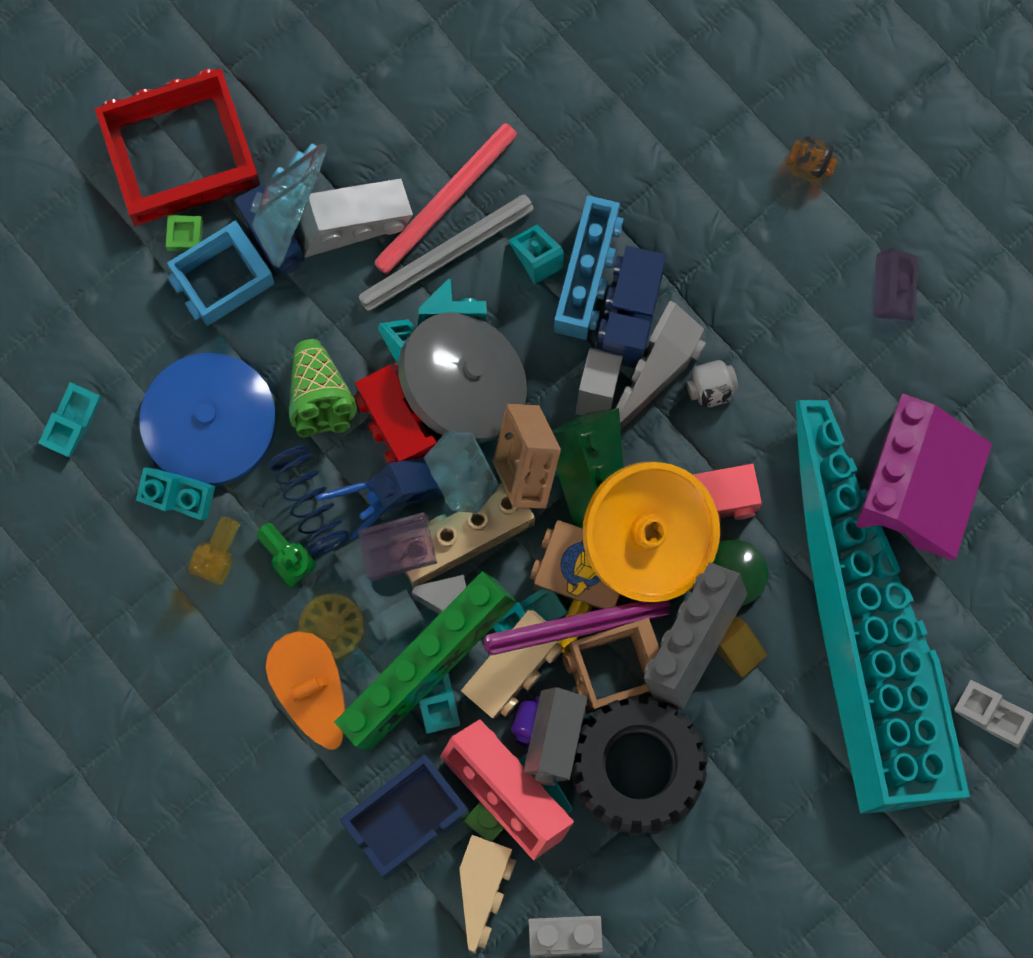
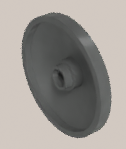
M453 312L432 316L417 326L402 346L398 370L405 398L415 414L429 428L448 439L469 444L491 441L499 437L506 404L525 405L527 382L518 354L510 342L496 328L477 317Z

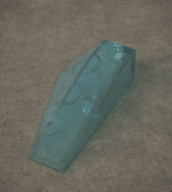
M321 143L268 181L263 194L256 192L250 211L256 213L252 227L273 265L281 267L292 240L290 238L298 226L305 204H307L328 148L325 144Z

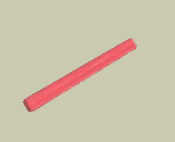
M504 123L375 259V265L381 272L385 274L390 273L512 143L517 133L509 124Z

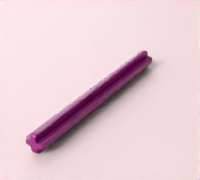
M668 600L661 602L638 601L493 633L484 637V649L489 655L493 656L613 629L649 618V620L662 618L669 615L670 603Z

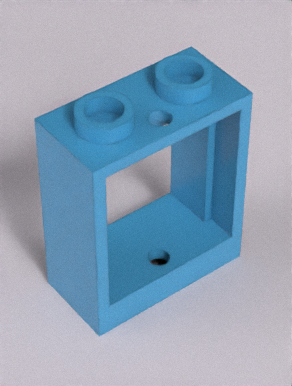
M236 220L167 262L171 271L167 278L177 293L181 291L185 293L189 299L185 303L187 309L195 320L201 317L206 326H209L275 284L272 273ZM233 245L254 276V279L206 308L185 277V274Z

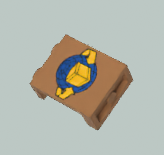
M557 520L555 528H548L541 546L547 549L542 561L536 559L530 575V579L535 581L534 591L537 592L543 588L597 607L599 610L616 607L620 594L607 587L592 569L584 549L583 529Z

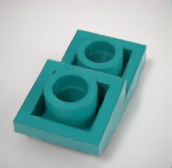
M146 467L143 468L136 501L163 511L175 510L193 518L204 520L208 519L215 486L178 474Z

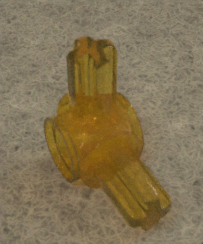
M225 516L220 518L209 544H199L194 551L188 566V573L220 586L223 584L232 565L233 559L231 554L228 553V549L239 528L237 521Z

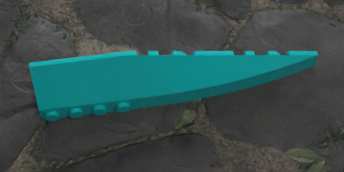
M798 400L796 402L797 437L809 554L823 637L860 814L894 811L966 799L970 795L938 655L935 649L930 651L924 637L928 632L923 621H918L910 604V602L914 601L909 588L906 589L899 579L898 573L901 570L882 526L875 525L866 528L856 526L867 491L866 489L861 490L854 474L857 471L853 458H849L842 447V443L845 440L828 401Z

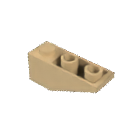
M474 835L470 838L459 869L468 950L476 954L478 946L484 949L486 947L492 928L486 926L490 913L497 914L504 894L498 891L503 879L510 880L516 860L511 859L512 849Z

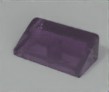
M893 248L877 255L874 298L875 317L915 320L918 256Z

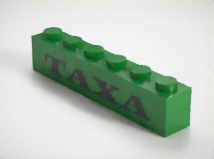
M482 571L334 723L357 748L371 751L504 617L517 601L495 578Z

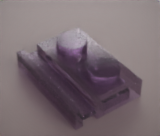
M424 512L358 530L362 542L361 549L366 574L370 581L437 564L431 530L428 526L429 520Z

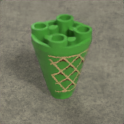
M307 339L299 342L294 348L295 352L292 359L289 401L291 425L296 429L297 435L300 437H310L315 433L327 431L341 433L348 430L351 426L350 420L354 418L357 412L352 393L328 352L321 346L320 341Z

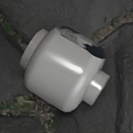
M722 360L694 367L691 372L692 380L686 381L690 399L692 401L697 399L703 408L728 403L733 400L734 392L739 391L737 377L732 365L727 366Z

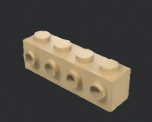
M501 483L489 490V496L477 502L476 499H471L458 507L459 512L449 517H446L444 514L432 519L427 524L428 528L418 533L413 530L403 534L397 539L398 543L393 546L394 553L412 587L415 588V586L434 579L534 526L535 516L531 509L513 507Z

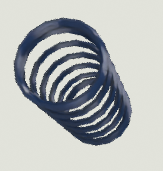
M300 445L277 454L269 461L268 466L272 471H279L275 478L276 483L289 485L284 491L283 499L297 501L293 505L290 514L297 518H304L299 524L298 531L303 534H312L305 546L309 555L315 556L339 547L348 540L349 534L345 530L335 531L315 540L309 545V542L317 534L338 526L342 523V520L338 519L330 522L318 530L302 531L301 526L305 521L314 515L333 508L335 504H326L309 514H294V509L303 500L315 497L327 490V487L324 486L300 498L286 497V493L295 484L312 479L319 474L318 470H314L292 482H280L278 480L279 476L287 468L304 463L312 457L309 454L308 446ZM298 452H302L300 455L287 462L275 465L278 461L284 459L285 457H288ZM340 537V538L337 539L336 541H334V542H332V543H330V544H328V545H326V546L319 547L320 545H322V544H324V543H326V542H328V541H330V540H332V539H335V538Z

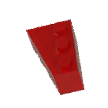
M392 365L354 382L357 394L353 395L355 403L361 414L367 412L371 418L372 423L368 424V427L376 443L383 441L388 451L383 454L387 464L438 454L435 439L432 435H428L422 424L423 421L410 407L403 393L400 379Z

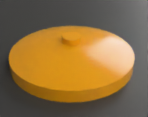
M662 462L635 463L610 475L593 494L583 521L584 549L595 574L614 592L643 602L670 600L692 589L697 576L700 573H704L709 562L713 563L720 540L719 515L713 498L706 487L688 471Z

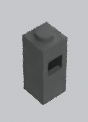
M557 687L541 691L523 773L535 776V782L555 786L558 781L570 780L587 702L586 696Z

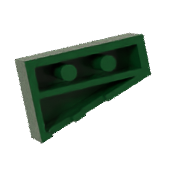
M619 408L588 412L552 431L561 448L556 469L573 525L583 529L585 512L597 488L610 475L624 468Z

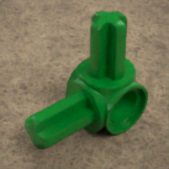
M272 523L263 525L256 532V537L274 557L271 561V566L289 588H292L317 567L315 561L299 543L293 542L289 544Z

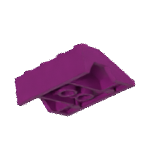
M902 393L893 413L856 526L866 528L881 525L906 534L914 547L955 561L992 443L936 405Z

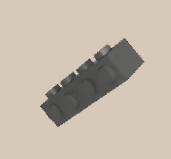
M709 562L704 573H700L697 576L692 594L688 601H684L681 604L677 620L672 629L665 632L661 641V648L656 657L651 659L646 665L644 679L652 697L684 709L748 595L740 573Z

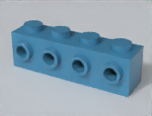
M589 195L586 197L554 320L555 333L587 340L589 330L596 331L600 311L595 310L597 298L604 299L608 280L603 279L605 267L612 268L616 249L611 248L613 236L620 237L624 218L618 217L620 207L618 202Z

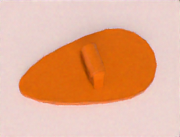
M298 631L286 634L274 643L267 655L265 668L268 681L278 700L301 730L319 745L335 750L341 746L344 733L334 721L346 709L340 675L332 651L324 640L312 633Z

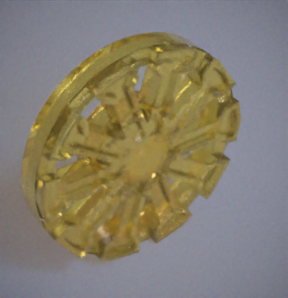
M325 594L313 599L304 608L299 620V631L312 634L319 633L317 637L322 640L326 639L325 643L330 650L333 640H335L339 651L332 654L334 659L349 655L358 647L363 637L364 621L359 608L353 601L342 595ZM326 601L332 602V608L330 612H328L325 607ZM341 603L346 604L347 607L338 614L339 605ZM314 607L319 608L322 614L320 617L312 613L311 610ZM351 613L356 614L355 620L344 621ZM311 620L317 623V625L306 627L305 621ZM354 627L358 628L357 634L345 630ZM341 636L352 641V643L346 647Z

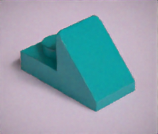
M448 279L419 307L417 326L432 316L450 312L470 315L486 321V301H477L473 298L452 301L451 279Z

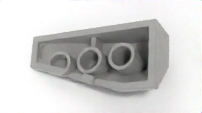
M669 301L651 335L650 344L647 348V357H642L639 360L631 379L633 383L631 387H626L616 407L619 408L621 430L688 367L692 358L698 360L706 345V342L702 341L704 328L672 301Z

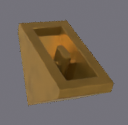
M735 616L716 650L717 654L741 679L767 656V653L747 623Z

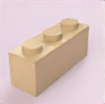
M528 610L513 629L547 621L534 610ZM563 640L493 656L490 655L461 691L491 718H497L501 714L506 717L518 704L519 701L515 697L523 687L529 690L540 678L541 674L538 670L545 661L551 664L562 652L564 647L560 644Z

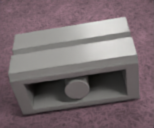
M601 916L529 919L530 958L581 956L582 954L602 955Z

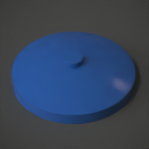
M219 353L194 354L177 360L166 367L150 384L140 409L141 436L149 455L162 471L192 478L215 487L235 482L253 471L267 455L276 433V408L272 394L263 378L245 362Z

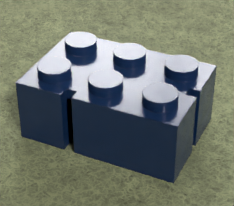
M627 245L624 257L617 255L612 281V286L616 288L609 287L604 315L605 318L609 319L602 318L597 349L623 355L621 365L636 368L639 360L644 357L663 277L666 254Z
M424 754L339 820L361 850L368 846L364 850L365 855L383 879L386 880L437 841L438 835L436 832L439 829L443 834H446L469 815V810L426 754Z

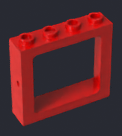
M221 68L217 70L206 69L199 72L195 77L185 80H171L163 87L154 90L143 89L136 92L132 97L123 100H108L101 107L94 108L134 227L260 186L258 174ZM213 100L237 168L142 198L121 135V129L126 125L201 101Z

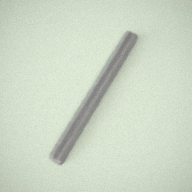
M520 195L359 294L358 297L362 306L367 311H371L531 213L534 210L532 202L526 195Z

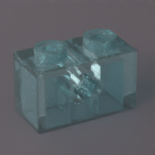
M448 431L424 457L433 479L437 482L445 497L446 504L452 511L478 513L500 487L473 433Z

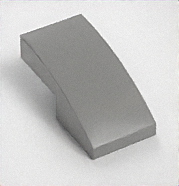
M970 680L954 709L956 713L973 724L1017 748L1020 747L1033 723L1032 713L1004 700L1001 694Z

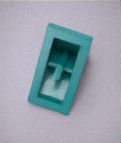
M538 225L508 240L534 284L563 269L564 252L562 247Z

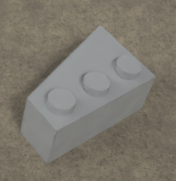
M400 178L307 194L292 223L299 246L302 249L303 257L306 258L383 234L399 233L404 230L413 213L402 179Z

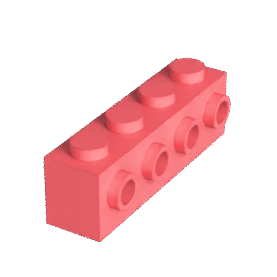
M481 720L476 721L450 738L440 758L533 860L563 840L574 821L546 792L543 786L534 781L535 778L532 775L523 773L524 767L518 758L512 755L500 742L495 733L489 730Z

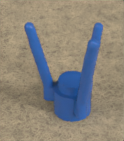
M371 479L331 490L316 497L318 501H323L370 489L367 499L371 506L360 514V518L366 520L351 534L353 540L357 539L383 514L392 509L384 510Z

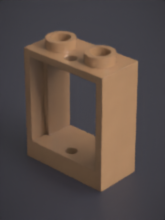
M506 404L493 464L513 507H547L561 448L539 405ZM507 433H512L510 437H505Z
M649 618L572 641L564 648L563 663L567 672L573 674L576 683L574 693L587 697L586 714L595 712L598 709H604L608 703L617 699L621 702L627 700L629 696L642 697L651 694L647 684L597 700L580 653L631 637L644 674L646 665L651 659L656 657L660 650Z

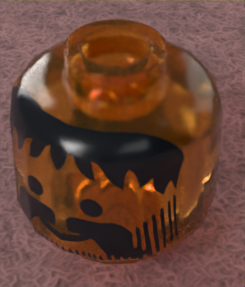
M807 135L801 141H795L787 165L791 166L793 176L813 184H820L825 175L832 178L838 158L833 157L834 146L831 143Z

